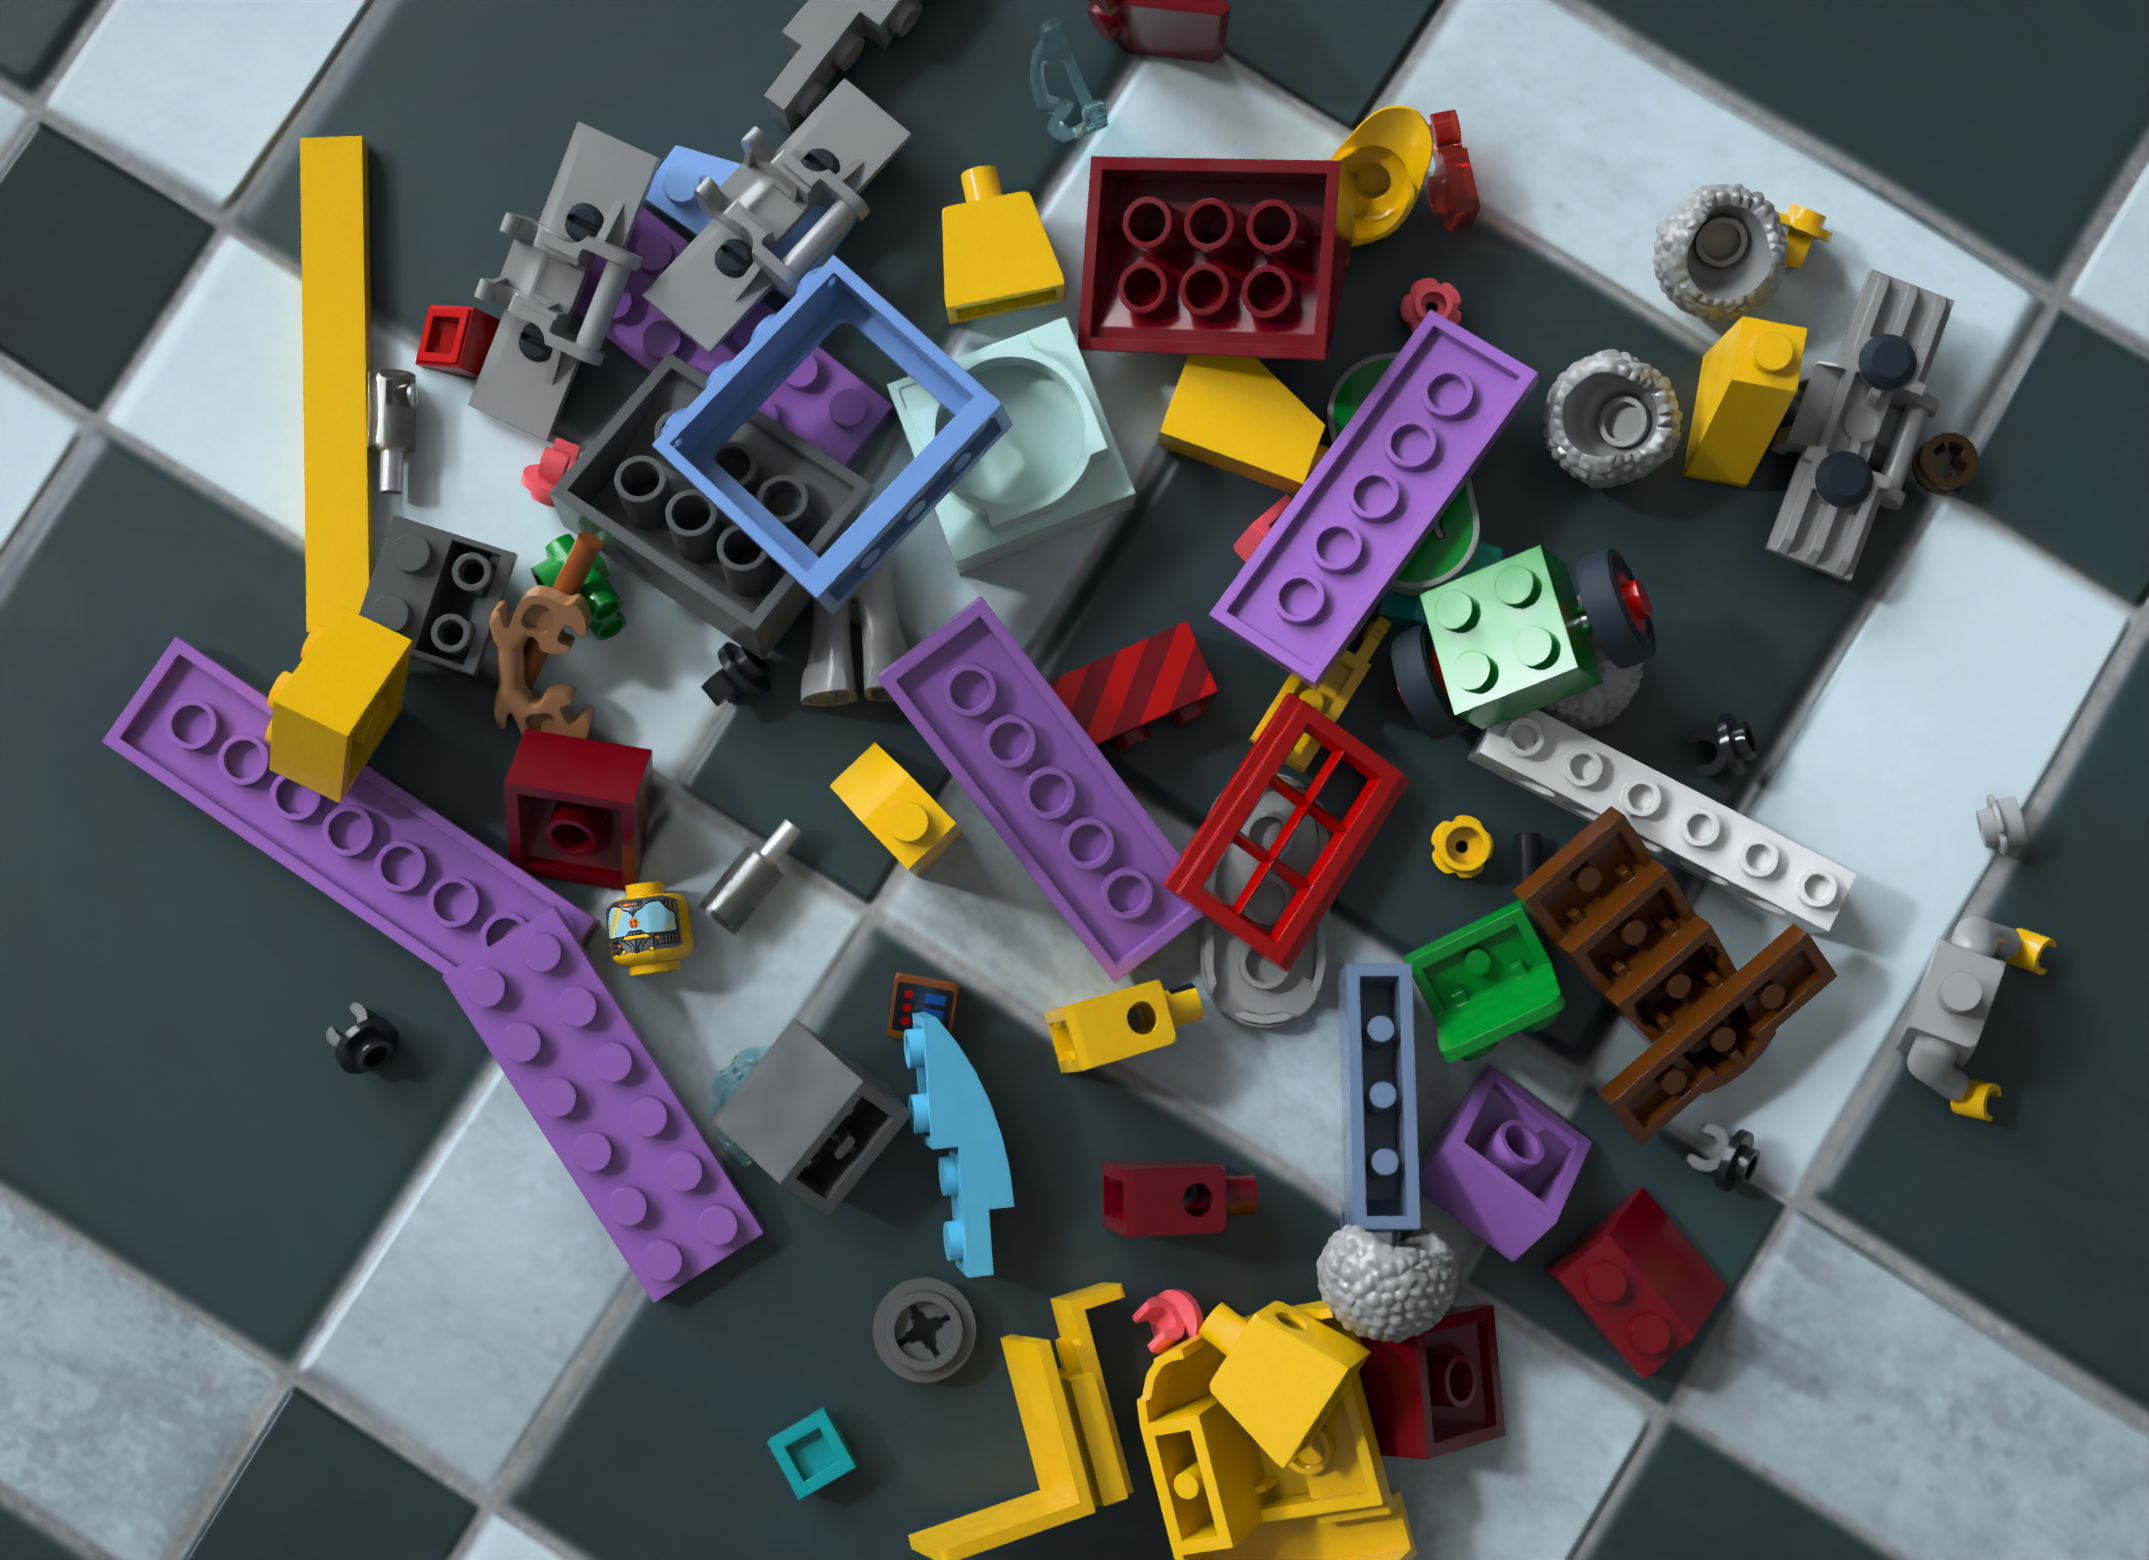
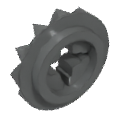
M930 1276L902 1281L882 1299L873 1321V1340L877 1353L883 1363L896 1375L906 1380L920 1383L936 1382L949 1377L959 1370L972 1352L977 1332L971 1303L954 1284ZM914 1303L918 1311H922L927 1319L936 1316L942 1318L947 1314L950 1317L943 1322V1326L935 1333L938 1354H935L932 1346H928L923 1338L914 1341L909 1339L903 1343L899 1340L905 1337L908 1331L915 1325L914 1310L911 1306Z

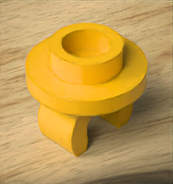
M1791 204L1787 214L1778 212L1780 216V224L1782 227H1785L1783 232L1788 242L1786 266L1800 269L1810 248L1812 238L1829 243L1833 233L1822 228L1827 217L1807 208Z

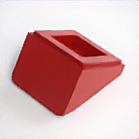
M430 305L415 364L423 368L478 379L500 319L475 307Z

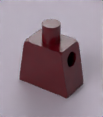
M1206 1160L1102 1161V1226L1124 1237L1223 1233L1226 1230V1215H1250L1257 1212L1258 1187L1255 1176H1226L1224 1165ZM1191 1186L1193 1191L1192 1199L1184 1207L1183 1197L1186 1190Z

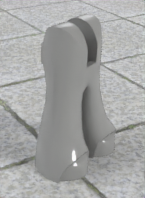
M890 555L833 615L813 598L811 640L800 689L802 705L833 707L857 702V685L850 631L851 607L854 604L858 605L860 613L864 695L868 701H894L876 676L909 651L896 606Z

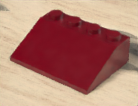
M1091 156L1077 344L1079 350L1328 361L1353 238L1358 174L1342 161Z

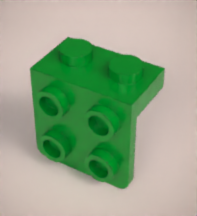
M1519 900L1404 955L1405 963H1412V977L1434 1016L1439 1050L1446 1062H1454L1461 1058L1465 1062L1480 1059L1493 1051L1498 1045L1499 1040L1520 1030L1523 1033H1533L1547 1027L1556 1020L1558 1012L1566 1006L1554 963Z

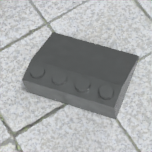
M668 352L552 488L549 494L564 527L576 535L586 532L599 538L603 544L601 552L764 661L801 615L812 596L685 479L652 446L661 436V429L664 427L667 419L676 411L688 408L706 389V382L709 378ZM758 409L719 449L716 456L717 463L819 558L857 520L874 491L872 483Z

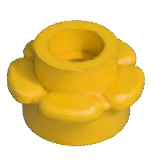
M1459 815L1452 822L1443 821L1434 829L1431 836V843L1435 848L1432 852V859L1437 868L1445 874L1457 873V876L1460 878L1474 877L1482 872L1484 869L1483 863L1490 859L1493 854L1494 844L1492 836L1484 830L1479 820L1471 816ZM1458 841H1464L1467 844V850L1464 853H1459L1456 850V843Z

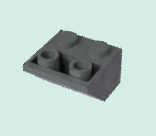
M393 515L359 615L411 639L410 659L477 677L492 634L489 623L491 614L498 602L504 598L518 555L514 552Z
M794 1018L713 1117L712 1121L780 1185L829 1217L911 1114L888 1084Z

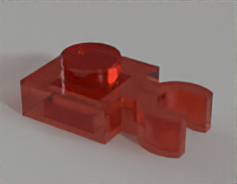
M1456 110L1430 114L1431 124L1429 127L1433 136L1432 156L1435 162V169L1433 175L1427 179V188L1432 211L1434 214H1443L1447 232L1471 227L1481 207L1467 147L1462 148L1461 130Z

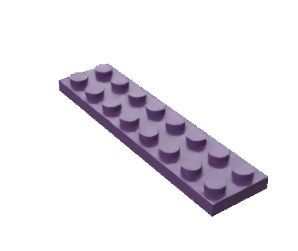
M179 637L174 638L102 740L104 744L444 975L555 905L559 907L582 945H584L600 921L368 763L341 803L269 770L271 743L265 741V734L272 719L273 709L267 706L268 696Z

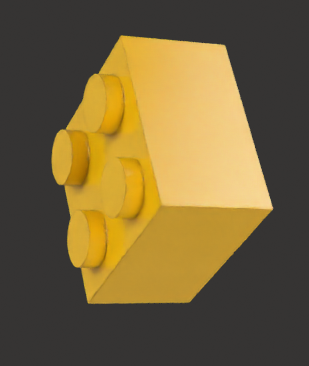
M342 606L338 608L326 627L321 624L315 625L302 647L301 659L303 660L293 674L287 671L280 674L267 699V706L273 709L272 719L265 734V741L271 743L269 770L341 803L403 709L412 640Z

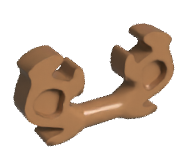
M545 585L534 586L525 593L515 609L513 617L508 613L506 601L501 600L498 602L491 614L489 623L493 640L498 648L499 687L494 700V716L499 728L504 729L513 714L522 735L525 729L587 738L594 723V708L591 705H587L580 713L574 714L569 704H571L577 689L567 684H551L543 696H534L525 683L524 646L530 637L538 641L542 652L560 655L568 653L575 641L573 635L564 631L565 625L570 626L579 637H584L591 625L592 615L587 600L581 594L567 595Z

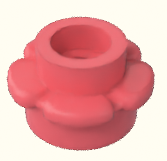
M1434 278L1420 279L1412 284L1410 294L1404 295L1401 300V317L1412 333L1415 332L1428 314L1426 310L1428 303L1436 304L1437 313L1458 325L1461 320V312L1458 310V306L1461 304V297L1456 288L1447 282L1440 284Z

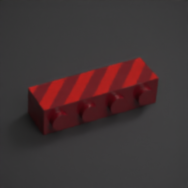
M1187 621L1047 682L1095 746L1101 749L1113 743L1117 753L1150 739L1152 736L1148 728L1169 718L1172 719L1175 727H1178L1210 712L1206 702L1215 699L1218 693L1216 684Z

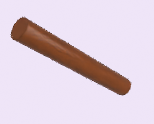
M586 532L578 534L552 588L567 595L579 594L603 544L599 538ZM532 637L527 639L524 646L525 683L530 691L549 653L541 651L538 641Z

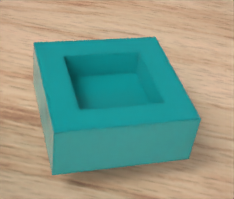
M827 1405L772 1436L767 1442L798 1500L854 1469L858 1464Z

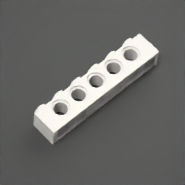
M1537 709L1482 730L1468 757V760L1590 823L1612 806L1625 815L1652 855L1790 926L1793 923L1809 934L1830 931L1857 876L1855 872Z

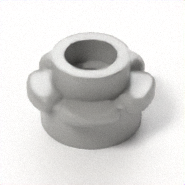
M1989 794L1986 798L1987 808L1976 811L1980 835L1985 848L1997 845L2001 854L2009 855V849L2027 845L2022 814L2015 796L1996 800L1993 794Z

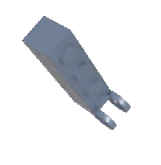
M1346 963L1338 975L1344 1202L1341 1205L1340 1230L1348 1224L1352 1226L1361 1225L1366 1232L1391 1233L1392 1243L1397 1244L1400 1240H1405L1408 1235H1413V1232L1421 1230L1412 963Z

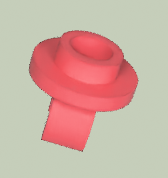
M557 438L553 449L549 447L544 449L540 464L529 465L524 468L521 482L531 491L530 495L535 501L546 506L555 507L549 492L580 457L581 446Z
M1183 1289L1165 1290L1157 1297L1149 1298L1132 1315L1135 1323L1150 1322L1154 1339L1147 1346L1151 1352L1156 1354H1162L1175 1345L1198 1335L1204 1323L1198 1302L1189 1292Z

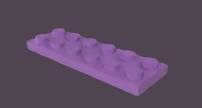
M642 207L626 248H629L630 252L642 257L643 262L639 271L632 270L605 339L649 374L670 352L709 377L719 365L726 361H733L751 342L753 331L764 318L778 313L760 301L711 355L705 352L642 297V294L690 244L646 208ZM599 255L595 257L583 292L574 311V314L583 321L608 259ZM819 346L758 408L759 411L847 468H849L895 412L891 403Z
M1430 310L1209 613L1211 622L1317 690L1538 384V372L1437 312Z
M982 596L978 597L876 675L879 682L1114 983L1203 916L1162 886L1179 860V854Z
M557 905L442 976L653 1303L764 1233L765 1227Z

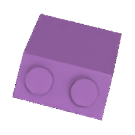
M1489 1064L1425 1150L1419 1162L1420 1192L1475 1233L1484 1242L1488 1243L1511 1262H1514L1557 1223L1592 1141Z

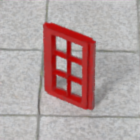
M1287 693L1162 886L1266 961L1274 964L1282 971L1288 972L1410 780L1400 770L1308 702L1301 700L1293 693ZM1304 732L1332 752L1305 795L1277 776ZM1341 760L1369 779L1342 822L1315 803V800ZM1270 787L1297 807L1270 849L1266 850L1241 832V829ZM1306 814H1308L1334 834L1305 878L1281 861L1279 856ZM1232 843L1260 862L1233 906L1205 887ZM1270 870L1298 889L1271 933L1243 914Z

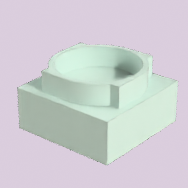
M1067 317L953 359L1003 404L1013 424L934 508L958 574L965 573L1134 508L1136 492ZM908 376L887 384L915 459L954 416Z

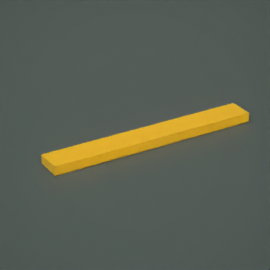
M363 136L300 138L306 632L308 633L317 624L326 627L340 606L359 614L375 569L368 142Z

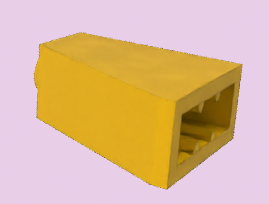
M1742 316L1703 355L1683 470L1684 477L1743 488L1748 485L1797 393L1808 328Z
M1188 355L1160 429L1157 445L1292 495L1297 494L1305 480L1308 479L1330 448L1319 444L1325 424L1257 358Z
M876 742L830 785L832 790L860 821L917 877L963 834L957 823Z

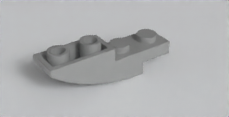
M809 0L782 31L788 54L792 59L764 95L771 117L792 131L802 117L807 119L824 101L828 92L826 85L839 68L846 71L855 63L865 44L863 37L867 36L885 49L896 34L903 37L911 30L921 13L922 5L920 2L922 0Z

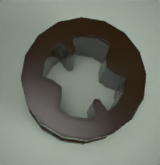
M1942 433L1931 438L1921 445L1915 452L1912 460V473L1917 483L1925 490L1935 494H1947L1967 484L1974 477L1978 468V453L1973 443L1965 436L1957 433ZM1948 450L1954 455L1950 465L1958 472L1956 474L1955 471H1952L1945 476H1940L1936 472L1940 462L1932 455L1934 452L1935 456H1938Z

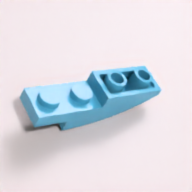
M926 1012L912 1013L913 1029L904 1031V1054L908 1069L916 1068L918 1094L909 1095L908 1111L911 1114L909 1121L912 1133H921V1141L932 1150L948 1149V1156L940 1157L938 1164L943 1196L951 1195L953 1221H946L943 1225L946 1257L948 1261L956 1260V1267L968 1278L994 1275L989 1210L1015 1207L1011 1173L1002 1134L989 1098L976 1071L956 1040L937 1017Z

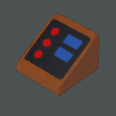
M896 972L886 1036L904 1039V1031L913 1029L912 1013L926 1012L937 1017L952 1036L961 984Z

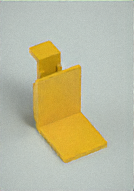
M1103 1282L1050 1299L1060 1338L1055 1339L1062 1368H1057L1051 1342L1048 1339L1014 1334L1000 1338L1040 1490L908 1535L912 1550L932 1560H961L1096 1513V1506L1105 1507L1128 1499L1127 1494L1134 1492L1085 1311L1086 1309L1124 1298L1125 1293L1122 1283Z

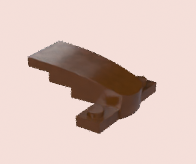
M1612 806L1512 891L1540 928L1580 975L1651 1046L1597 1092L1626 1132L1641 1146L1703 1092L1709 1093L1720 1088L1744 1073L1765 1051L1776 1034L1775 1030L1837 977V974L1809 933L1794 923L1737 972L1712 926L1695 913L1670 871L1653 858L1625 815Z

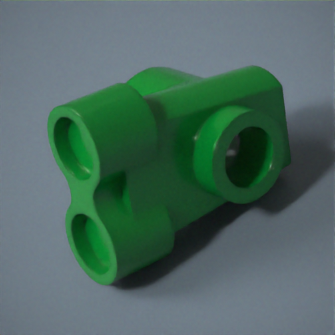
M570 534L559 536L545 547L548 559L531 568V573L537 585L553 587L575 542ZM600 553L579 594L587 600L591 609L592 621L590 630L598 640H607L624 628L626 619L620 612L623 601L606 579L609 576V571Z

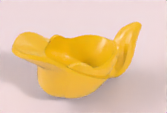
M1389 106L1371 114L1342 143L1330 159L1342 161L1358 174L1351 247L1369 244L1389 236L1406 220L1418 198L1432 159L1433 136L1425 118L1420 112L1409 106Z

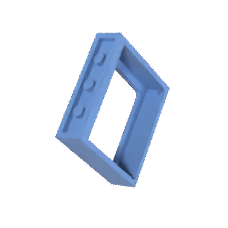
M833 255L822 267H816L803 277L797 287L796 295L778 314L767 316L757 325L752 333L751 342L733 361L722 363L711 373L706 382V389L688 408L676 411L667 419L664 427L661 429V436L652 446L685 479L833 615L1013 424L1003 404ZM845 323L854 326L947 409L954 418L819 558L717 463L716 456L719 449L837 326Z

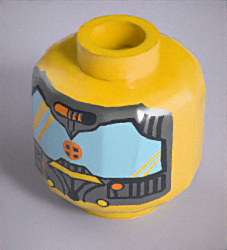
M664 881L625 886L627 898L614 901L606 909L612 961L619 966L628 967L629 976L681 970L680 960L689 957L693 953L695 946L688 899L678 893H665Z

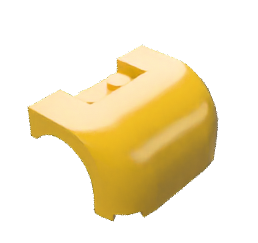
M1322 1300L1291 1306L1362 1345L1360 1337L1355 1335L1353 1330L1344 1329L1342 1323L1330 1311L1328 1304ZM1254 1314L1245 1316L1243 1318L1249 1322V1320L1253 1317ZM1198 1334L1175 1345L1153 1359L1154 1363L1146 1374L1143 1394L1137 1399L1140 1429L1175 1560H1412L1418 1554L1401 1489L1390 1490L1359 1371L1309 1448L1283 1469L1273 1461L1211 1393L1210 1382L1225 1360V1354Z

